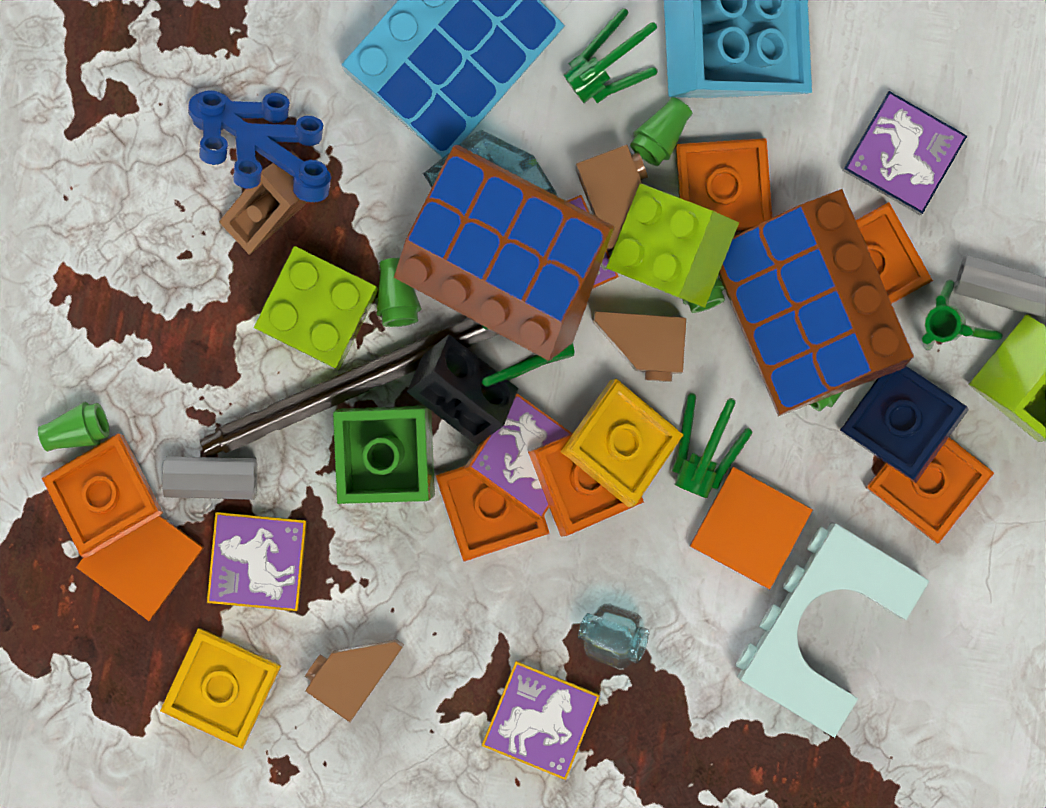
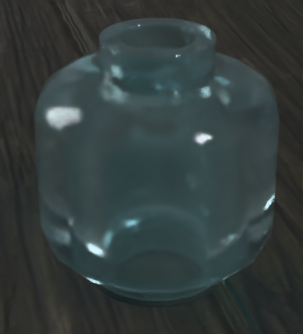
M606 603L601 605L594 614L587 613L584 616L578 638L584 640V652L589 659L622 670L627 668L632 662L637 664L641 660L647 647L649 629L644 628V620L638 613Z

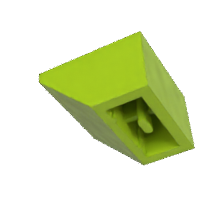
M1026 314L968 385L1037 442L1046 441V326Z

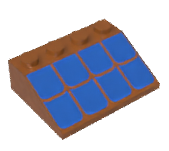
M457 144L452 147L405 240L394 278L550 361L574 342L615 226Z
M842 189L800 204L733 237L720 269L719 277L778 417L901 370L914 358Z

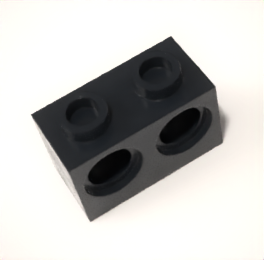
M447 335L423 354L407 393L475 445H478L504 426L519 388L507 379L487 387L484 386L482 380L495 374L497 371L451 335Z

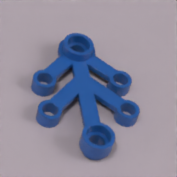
M209 90L200 92L190 99L188 113L192 118L193 124L198 129L203 130V138L200 141L199 157L203 162L210 165H218L226 160L228 142L221 136L222 129L235 136L237 161L234 164L233 181L237 186L251 189L260 184L262 166L255 158V151H257L294 177L293 192L299 199L306 202H319L324 200L329 194L331 175L322 162L317 160H307L304 162L276 143L299 142L305 146L319 144L323 134V123L320 119L314 116H303L297 120L296 125L252 124L241 119L264 118L272 123L285 121L288 118L290 105L289 99L285 95L270 93L263 98L262 102L231 101L226 95Z

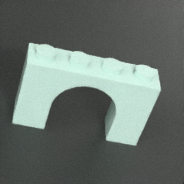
M830 523L827 530L820 526L807 546V550L812 552V555L804 568L796 565L783 586V589L788 591L787 596L780 607L773 604L769 608L759 626L765 630L764 634L756 646L751 643L746 646L736 663V667L741 669L737 677L742 682L835 738L858 698L816 673L805 662L797 640L798 625L803 612L820 595L833 590L845 589L856 591L899 618L907 620L930 581L838 524Z

